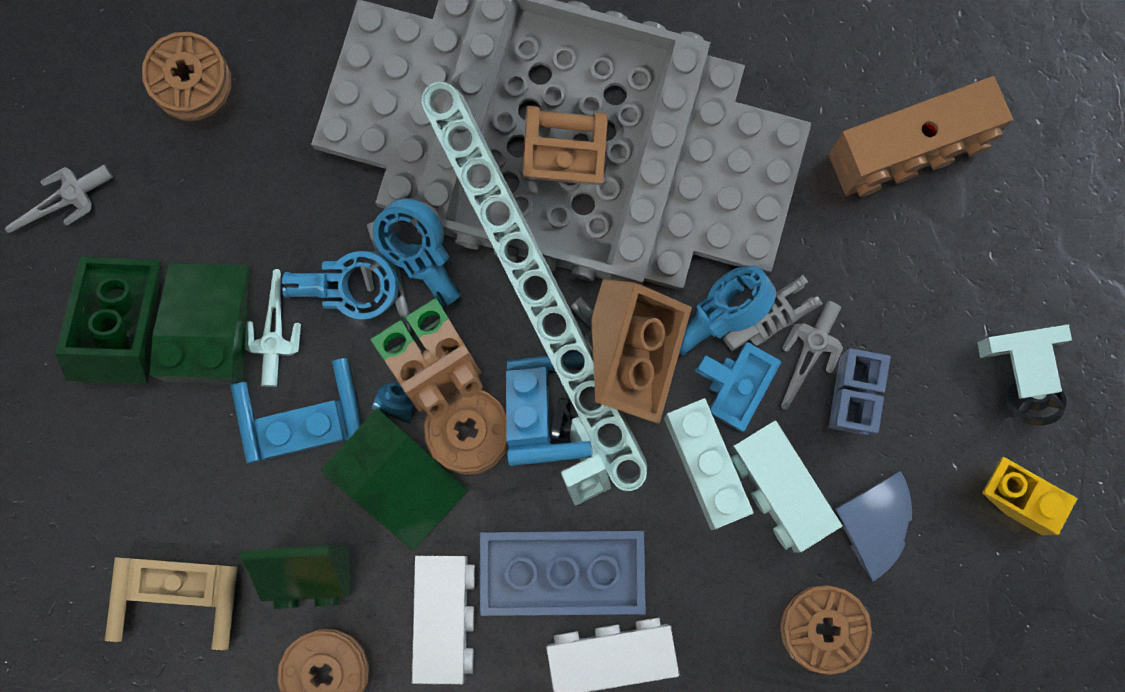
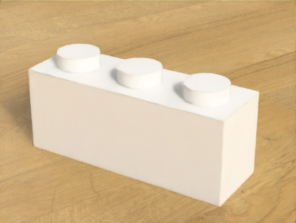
M415 556L412 683L463 684L466 681V674H473L474 650L473 648H466L467 631H474V606H467V590H474L475 565H468V556Z
M651 618L635 621L636 629L620 632L619 624L595 628L596 636L580 639L578 631L554 635L555 643H550L546 646L554 692H590L678 677L679 671L671 625H661L660 618Z

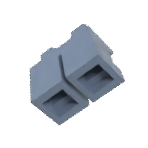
M849 348L840 356L828 428L862 435L879 433L884 396L875 395V393H885L891 356Z

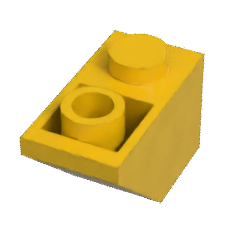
M1001 457L982 492L1005 515L1042 536L1059 535L1078 499L1005 457Z

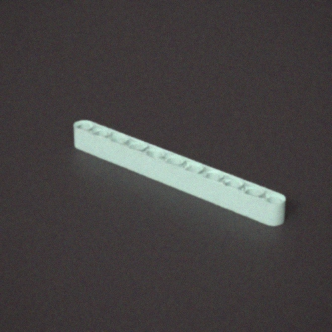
M446 82L432 83L422 94L423 109L614 485L624 491L638 489L646 480V458L621 411L601 404L594 407L588 406L582 401L581 391L586 387H595L593 353L463 95L458 89ZM441 92H450L453 98L451 109L446 113H437L434 108L435 97ZM467 128L471 132L472 143L466 150L458 151L453 146V135L457 130ZM485 165L490 170L491 180L487 186L479 189L473 185L471 173L475 167ZM501 201L508 206L510 217L505 224L496 225L490 219L489 212L493 204ZM516 238L525 241L528 245L529 253L523 262L512 260L508 254V246ZM531 276H540L546 281L548 288L544 297L534 298L527 292L526 283ZM558 313L564 317L566 329L563 333L556 335L548 332L544 324L548 314ZM568 350L581 352L585 359L584 367L576 371L566 368L563 363V354ZM608 423L615 424L620 428L622 436L616 442H606L599 434L600 427ZM632 460L638 464L640 472L633 478H625L618 472V465L622 461Z

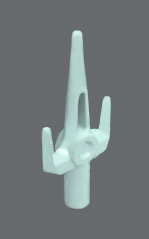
M279 269L273 270L269 305L262 338L254 341L252 321L246 322L245 350L255 355H263L261 386L277 387L279 356H292L299 351L300 323L294 324L290 342L282 337L281 271ZM275 308L276 331L270 332L272 312Z

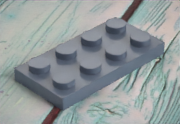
M644 531L480 532V616L646 614Z

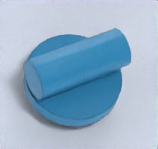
M400 383L385 384L378 389L372 409L376 410L378 408L384 414L410 423L415 413V405L407 396Z

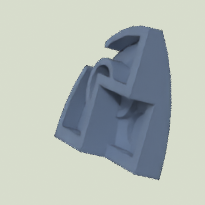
M901 471L894 473L864 490L865 492L833 509L853 544L851 545L852 550L871 582L881 577L892 567L906 545L904 540L909 521L912 520V503L906 480Z

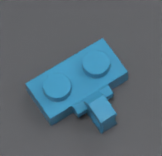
M748 342L744 343L735 361L726 357L721 364L704 355L694 372L712 381L709 390L717 394L709 407L712 416L737 431L744 432L782 361Z

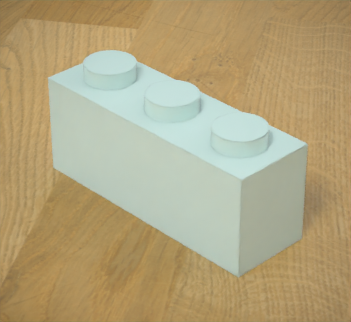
M704 398L667 413L664 420L710 529H717L753 514L754 512L706 399Z
M776 420L730 448L734 455L731 457L738 476L741 479L747 477L756 490L751 493L755 504L763 514L767 512L771 514L777 524L773 528L774 534L785 549L791 547L794 553L802 552L842 527V524Z

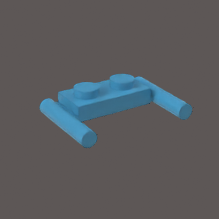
M581 352L563 354V363L566 368L584 367L585 359ZM548 355L507 360L506 441L509 446L507 451L509 466L590 458L593 456L591 441L550 445L548 371H554L555 368Z
M348 358L332 361L340 401L333 400L258 418L255 421L247 383L240 382L231 385L246 464L346 441L362 425Z

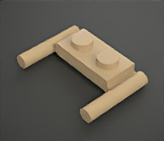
M115 557L105 641L122 642L126 602L130 600L216 607L212 649L228 650L237 567Z

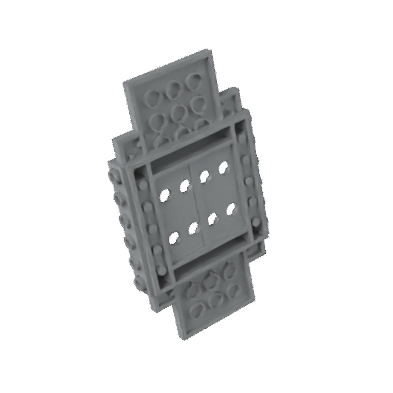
M357 0L311 145L316 150L386 169L375 202L377 207L385 209L388 204L398 199L417 200L433 210L442 224L444 235L456 238L455 243L470 249H478L479 245L493 248L422 106V94L425 89L432 83L446 82L458 89L463 95L502 175L510 173L518 178L519 187L512 195L551 271H555L556 266L572 270L571 276L585 281H594V277L604 280L635 282L639 285H643V281L682 291L693 254L738 267L757 266L766 275H770L811 122L735 102L745 65L707 55L711 42L703 40L702 36L693 32H682L679 34L668 31L663 25L652 21H646L643 24L631 21L625 15L615 11L601 13L590 10V7L582 2L569 1L564 3L557 0H438L433 19L371 2ZM544 65L548 67L552 73L551 79L542 85L533 83L529 78V72L534 66ZM612 85L620 86L626 92L627 97L625 101L619 105H611L604 99V91ZM441 92L434 99V108L440 114L448 112L453 105V98L450 92ZM526 101H534L540 106L541 111L588 116H594V112L607 113V122L614 125L616 135L610 141H606L604 162L606 169L603 176V184L592 185L521 178L523 157H514L507 150V145L511 139L525 137V120L518 114L520 105ZM539 127L538 137L592 142V132L545 127ZM467 128L459 129L454 133L452 142L456 150L463 151L471 145L472 135ZM479 165L473 169L471 181L479 189L487 186L491 180L490 170L485 165ZM586 194L592 197L595 202L594 210L587 215L577 214L572 208V201L576 196ZM500 201L492 205L489 216L496 225H503L508 221L510 211L508 206ZM415 218L411 221L414 227L418 222ZM517 238L512 240L508 246L510 258L512 260H517V256L527 258L529 249L525 241Z

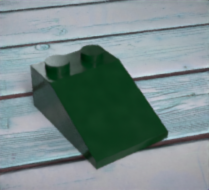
M80 257L55 352L66 381L148 384L152 336L158 313L160 260Z
M169 263L152 336L150 376L163 382L233 384L243 382L250 272L248 265Z
M378 408L320 469L351 499L413 551L468 491L466 487Z
M313 546L241 551V561L260 601H273L274 609L298 608L299 599L314 598L315 607L340 605V597L351 596L349 546Z

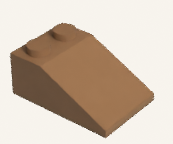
M602 280L592 315L595 403L660 424L692 307L635 282Z

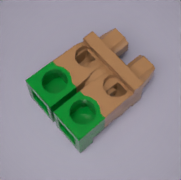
M437 298L406 316L407 321L425 347V351L421 352L401 320L370 339L419 412L424 411L433 420L447 412L450 406L444 397L457 388L463 397H471L482 390L479 374L482 372ZM430 315L440 316V319L424 329H420V325L426 317ZM395 337H404L406 339L388 352L386 351V346L391 339Z

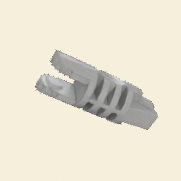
M803 274L776 291L774 304L762 320L745 330L731 331L723 338L731 352L748 341L755 347L761 345L775 333L790 326L822 305L818 296L811 297L793 311L791 305L786 300V297L796 294L808 283Z

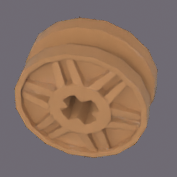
M174 32L160 38L148 50L142 64V81L149 96L165 113L182 121H199L215 114L226 103L231 91V72L219 49L206 37L193 32ZM192 72V74H189L190 80L183 82L182 80H186L185 74Z
M456 389L444 397L450 406L446 413L435 420L427 415L424 423L425 443L432 457L449 471L462 475L482 474L494 468L507 454L509 446L506 441V413L501 403L488 392L480 390L471 397H463L460 391ZM472 422L476 423L473 428L478 432L475 438L468 436L465 441H461L463 435L459 432V428L462 425L469 427Z
M829 585L807 587L794 595L783 609L780 622L782 643L791 658L810 671L825 675L844 673L859 664L869 650L872 637L870 616L862 602L845 589ZM823 618H827V623L834 625L835 628L834 634H827L828 640L825 641L823 635L816 633L817 624H823Z
M319 629L300 636L286 649L279 663L277 682L280 692H364L369 679V663L364 649L353 636L338 629ZM327 664L332 668L329 675L333 677V680L327 679L321 683L316 679L319 672L315 668H321Z

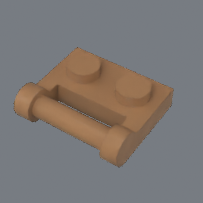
M527 106L521 178L602 185L607 135V113L594 112V116L546 112L540 111V107ZM539 127L588 131L592 132V142L538 137Z

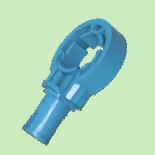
M405 198L388 204L377 216L373 224V239L376 247L388 261L396 266L403 267L409 278L423 279L434 298H437L442 307L453 303L461 296V292L443 266L450 256L442 245L444 231L439 218L433 210L417 200ZM415 218L418 220L415 227L422 235V244L416 245L411 243L408 245L398 239L395 230L390 231V229L399 220L411 223Z
M366 250L349 253L338 261L322 262V269H341L342 272H285L282 277V284L299 285L283 287L282 292L285 298L342 297L343 300L322 301L323 308L338 309L343 314L355 319H370L383 314L393 305L399 291V278L393 264L383 255ZM361 257L370 258L378 262L387 273L385 275L379 266L374 268V272L380 278L381 285L380 293L374 301L379 303L385 295H387V298L378 309L371 312H363L362 308L374 306V303H361L355 300L348 287L349 277L355 268L359 266L369 268L374 264L371 262H360ZM351 260H354V263L348 266V263ZM333 281L338 282V288H333Z
M741 266L727 272L717 280L710 289L708 297L697 304L698 310L695 311L697 315L688 321L679 353L684 356L711 335L721 339L730 331L745 330L762 320L772 308L776 298L775 286L764 271L757 266ZM744 285L749 289L754 288L752 291L753 301L747 299L746 302L738 307L730 306L734 296L744 291Z

